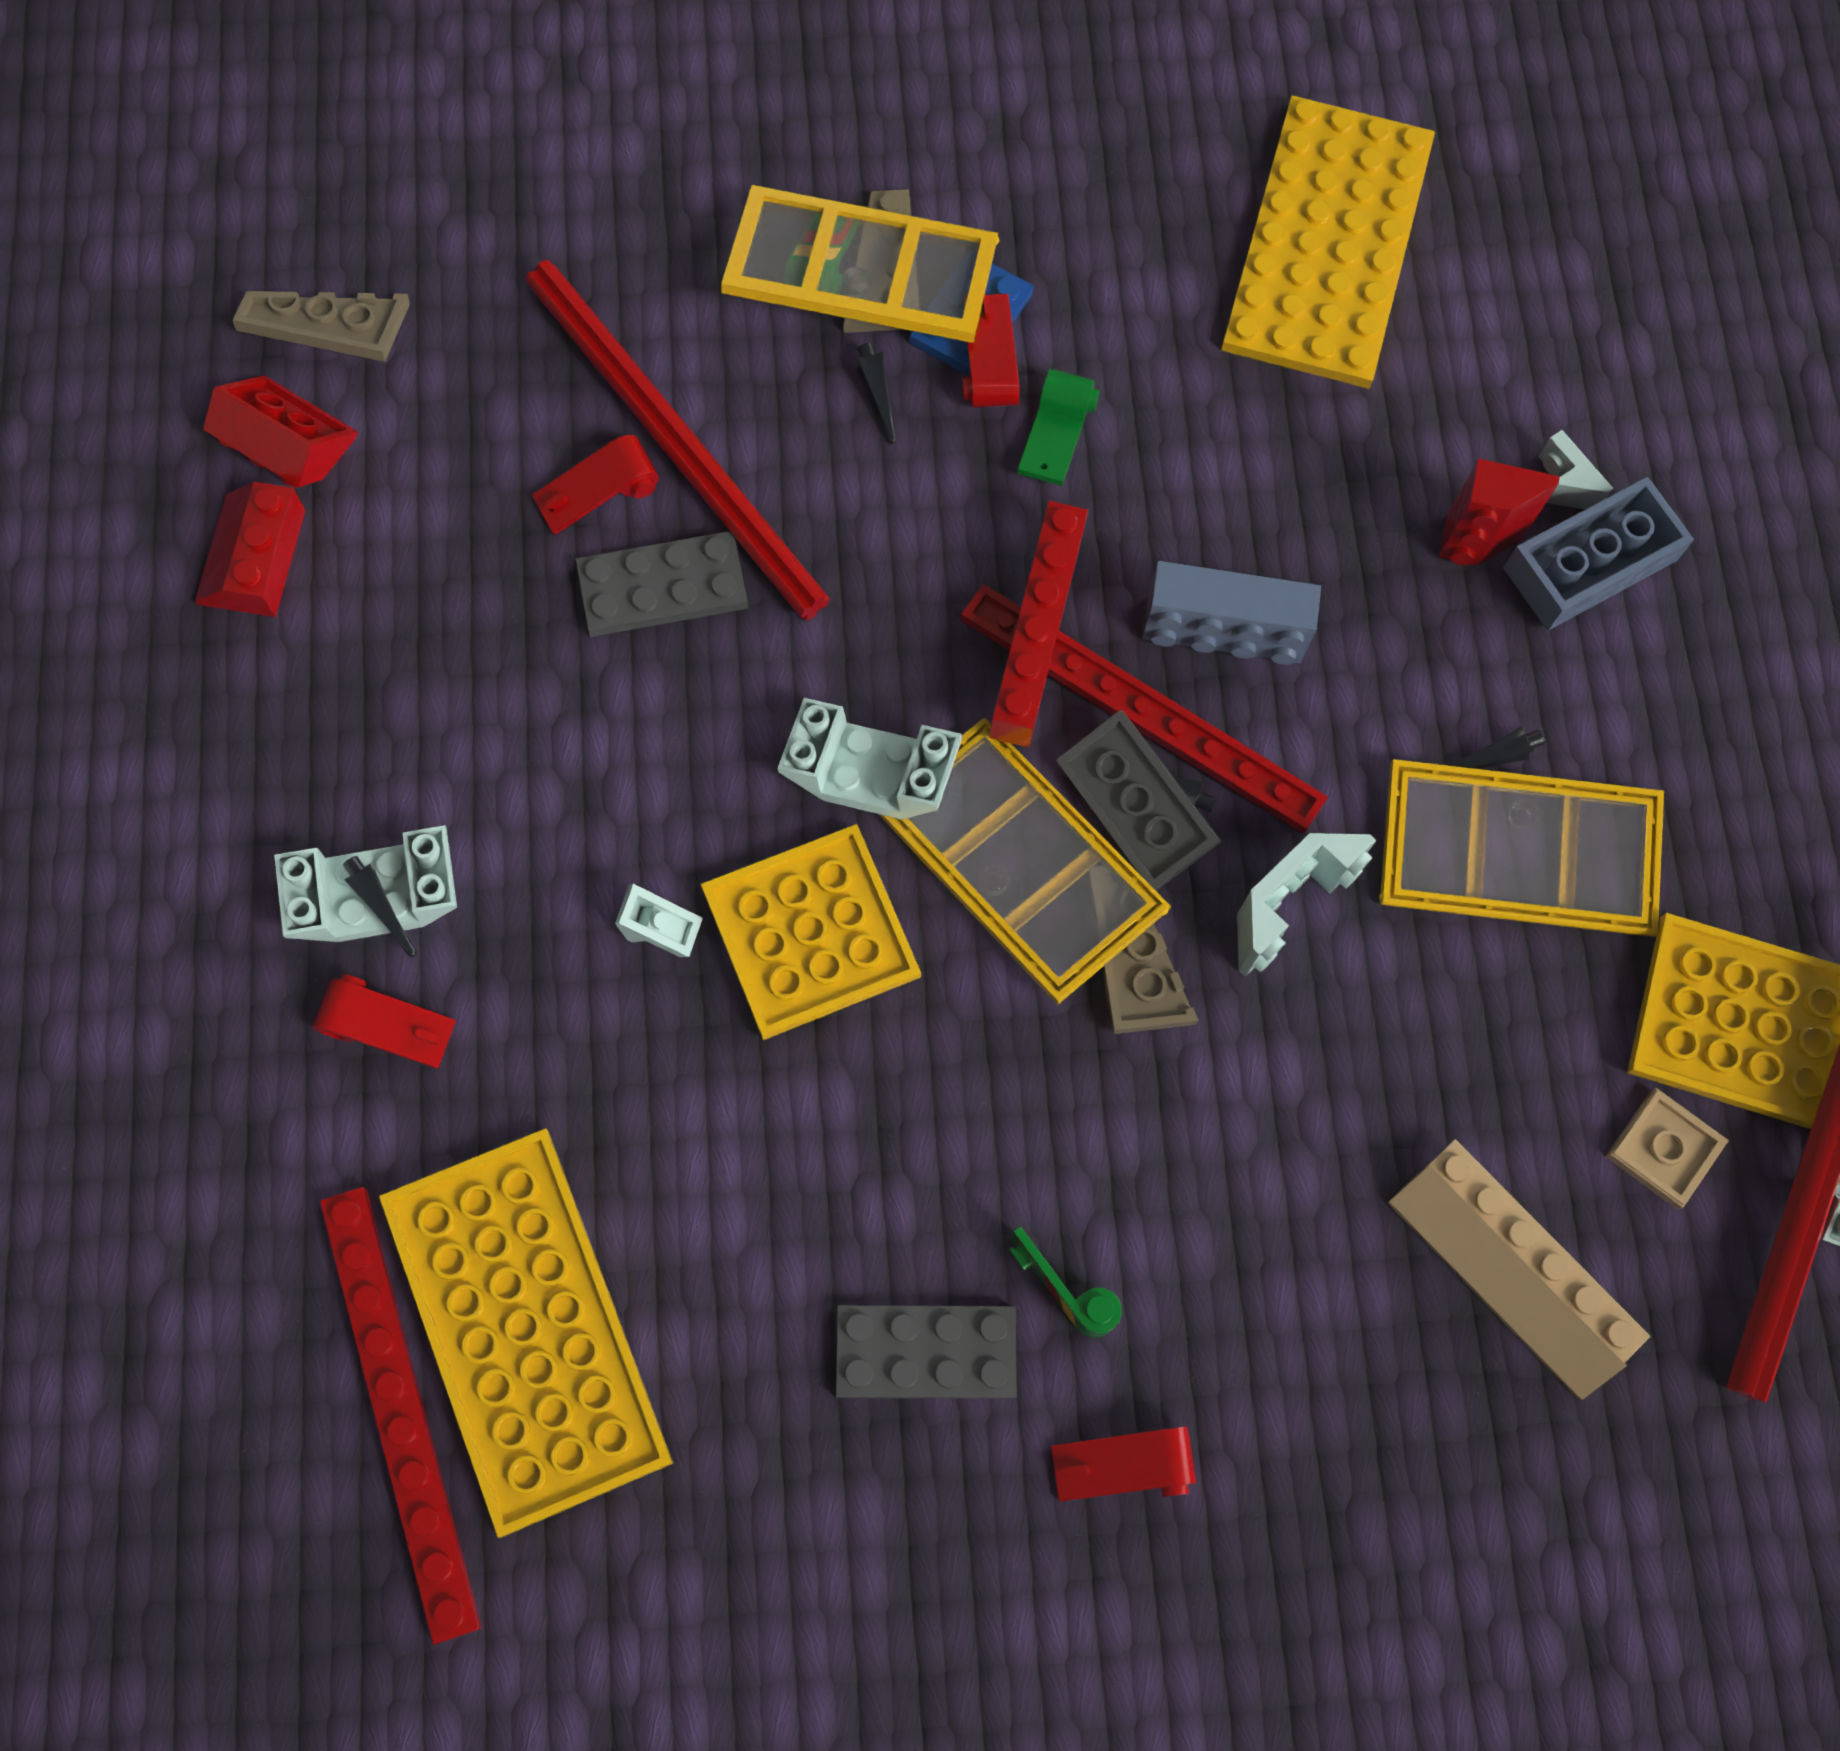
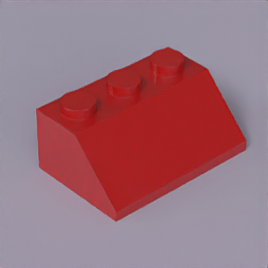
M265 375L214 387L203 427L204 431L218 438V442L223 446L236 449L249 457L250 462L254 465L269 469L280 476L284 483L298 488L323 480L354 442L358 434L357 430Z
M1478 458L1446 516L1439 557L1450 559L1458 565L1473 564L1478 566L1521 541L1559 484L1560 476Z
M252 482L226 494L195 602L197 605L276 617L306 511L294 488Z

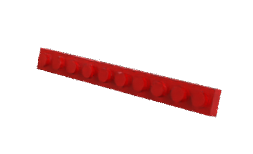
M983 584L962 612L961 621L1010 651L1021 607ZM1061 631L1058 632L1048 672L1050 677L1111 715L1116 714L1119 710H1123L1140 733L1302 834H1305L1328 796Z
M361 1187L321 1200L320 1203L433 1645L482 1629L368 1191L366 1188Z

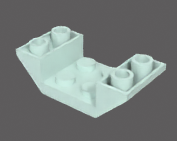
M804 698L777 769L780 774L823 801L897 819H906L938 810L962 740V734L922 725L917 739L847 723L842 706Z
M446 826L403 832V845L325 858L318 848L274 855L283 936L292 939L342 942L391 933L344 880L350 877V875L344 868L343 863L353 856H358L365 867L371 863L404 930L424 927L456 909L457 902Z
M1309 833L1251 889L1237 913L1239 972L1244 977L1254 968L1262 972L1276 958L1277 952L1286 944L1281 937L1289 925L1275 913L1282 904L1281 900L1289 891L1294 893L1310 876L1329 894L1339 884L1346 889L1363 872L1362 869L1372 859L1368 851L1376 840L1370 834Z

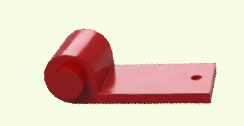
M1009 294L985 295L974 343L967 342L969 377H962L963 400H970L971 408L1019 405V376ZM968 296L962 297L963 312L965 310V305Z
M625 435L611 441L532 496L552 533L557 535L620 492L627 497H635L637 499L649 496L655 490L659 476L638 438L634 435Z
M342 974L340 980L330 979L313 1022V1030L333 1039L350 1043L357 1041L435 1069L439 1068L456 1022L455 1019L365 988L366 982L351 975Z
M1188 1427L1051 1446L1059 1502L1161 1488L1162 1497L1190 1494L1188 1484L1197 1483Z

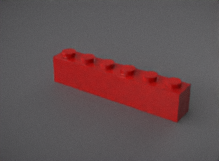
M1050 500L1048 502L992 718L991 739L1030 748L1084 533L1088 509Z

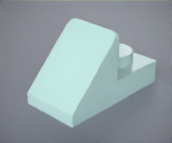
M1563 430L1550 437L1539 458L1542 460L1547 472L1551 475L1560 476L1559 484L1546 503L1588 509L1605 500L1613 489L1607 480Z
M629 884L615 924L630 942L647 941L678 957H689L703 918L635 884Z

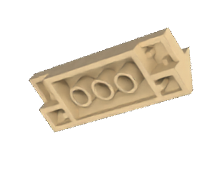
M1456 1139L1450 1142L1388 1202L1393 1210L1579 1401L1583 1400L1627 1366L1625 1362L1651 1337Z

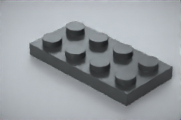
M730 531L576 558L590 637L749 609L736 541Z
M1119 710L1056 759L1139 874L1156 891L1222 842L1123 710Z
M838 1305L836 1398L1016 1399V1306Z

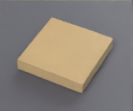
M1658 1088L1650 1091L1605 1157L1675 1209L1679 1210L1686 1205L1729 1140Z

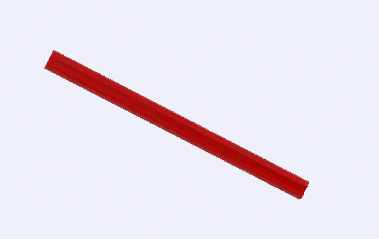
M549 260L539 262L537 269L528 272L526 276V283L799 617L805 621L814 618L818 610L828 605L830 598L558 268L552 265Z
M1840 1043L1725 1387L1727 1390L1754 1401L1757 1400L1763 1403L1768 1401L1840 1180Z

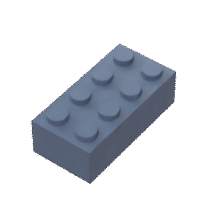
M1646 477L1516 546L1503 569L1544 627L1549 631L1676 562L1694 541V538L1651 480Z
M1158 561L1148 594L1142 639L1151 640L1159 646H1172L1174 644L1191 646L1198 652L1207 653L1214 650L1230 652L1235 657L1243 659L1255 656L1269 658L1273 662L1282 665L1301 663L1317 630L1321 585Z

